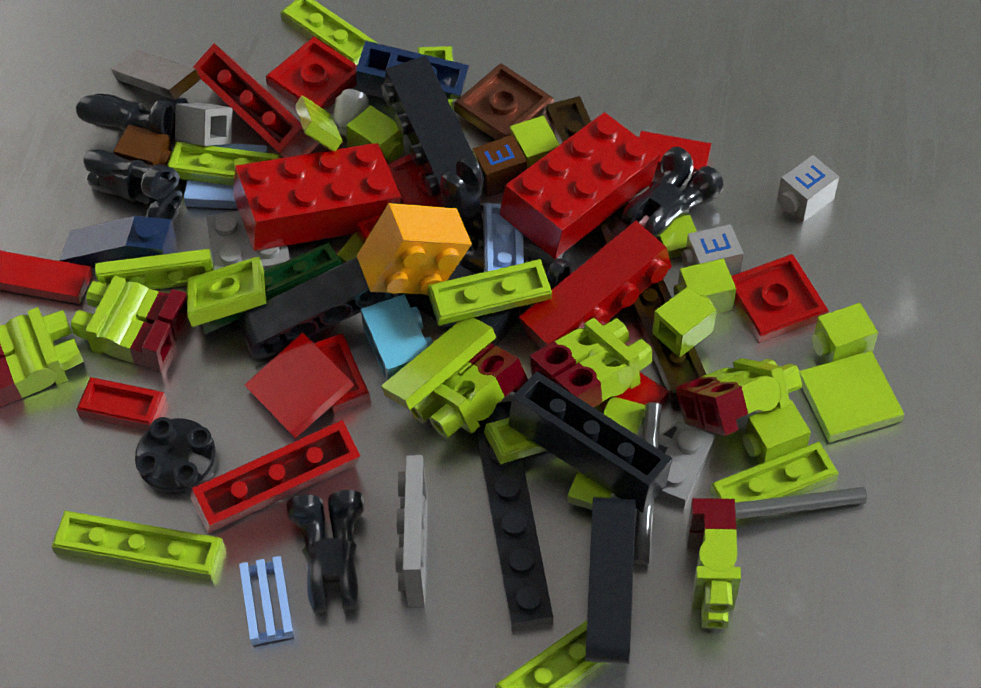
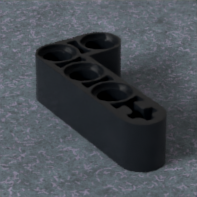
M356 257L266 301L267 304L246 311L239 317L238 323L250 355L259 359L267 358L284 350L302 333L309 338L360 313L361 308L395 298L392 293L370 292Z
M593 497L586 662L629 664L635 499Z

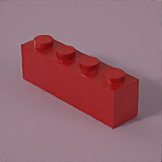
M215 43L192 67L197 70L205 84L232 107L243 120L283 157L310 154L319 144L304 133L298 118Z
M634 221L553 288L551 299L536 302L519 316L526 335L542 349L574 330L585 328L584 323L592 318H595L602 325L609 323L615 314L621 309L631 306L638 299L639 294L651 284L658 283L666 276L668 270L672 268L667 247L638 221Z
M341 420L193 487L190 498L207 534L354 467L361 456L344 421Z

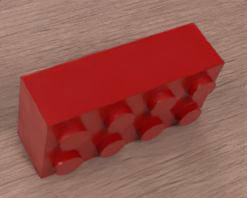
M604 112L507 183L499 215L552 258L556 259L647 188L653 180L661 154Z
M378 143L337 149L336 152L329 150L235 165L233 196L253 251L356 233V223L383 214L389 203L400 204L401 195Z

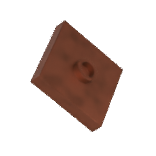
M500 63L464 93L460 99H457L453 106L454 112L495 140L510 136V126L543 116L546 113V104L554 103V98Z

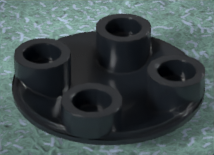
M160 417L150 424V429L140 439L135 452V465L141 478L157 490L165 492L187 490L200 483L209 474L215 461V444L210 431L195 421L183 418L169 419L167 417Z

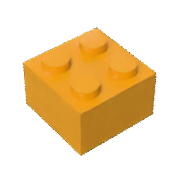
M389 203L358 252L357 258L370 292L428 295V285L447 281L472 243L457 208Z

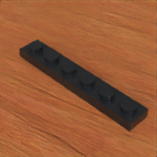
M511 401L496 404L494 411L488 418L478 421L480 427L475 432L511 630L553 624V612L523 459L520 458L500 464L484 433L486 424L510 418Z

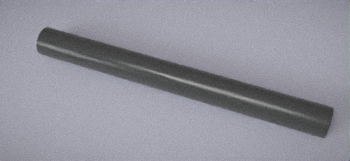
M658 403L645 404L643 439L658 448L661 405ZM654 500L643 513L639 510L636 513L633 562L635 564H649Z
M864 487L736 502V519L862 504L867 502V492Z

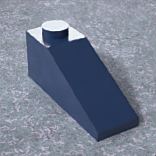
M365 41L356 68L357 91L384 98L381 85L385 84L386 68L425 55ZM427 55L447 99H460L469 65Z
M131 216L69 231L60 261L95 268V263L177 253L178 243L171 219Z

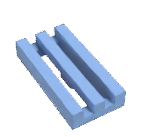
M281 556L272 557L273 561L266 563L264 559L256 560L255 565L248 566V562L239 564L249 636L252 645L294 637ZM275 572L283 629L275 630L267 574ZM258 576L266 626V632L259 633L251 583V577Z

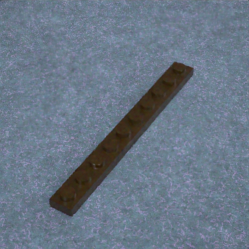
M580 96L546 104V115L559 144H562L592 122ZM626 203L596 227L604 246L628 227L622 222L621 216L629 203ZM662 279L658 283L651 284L639 294L638 299L631 305V309L646 343L651 346L652 357L666 389L669 390L670 398L672 401H676L679 399L675 387L707 374L695 347L679 358L652 333L655 311L672 299L664 279Z

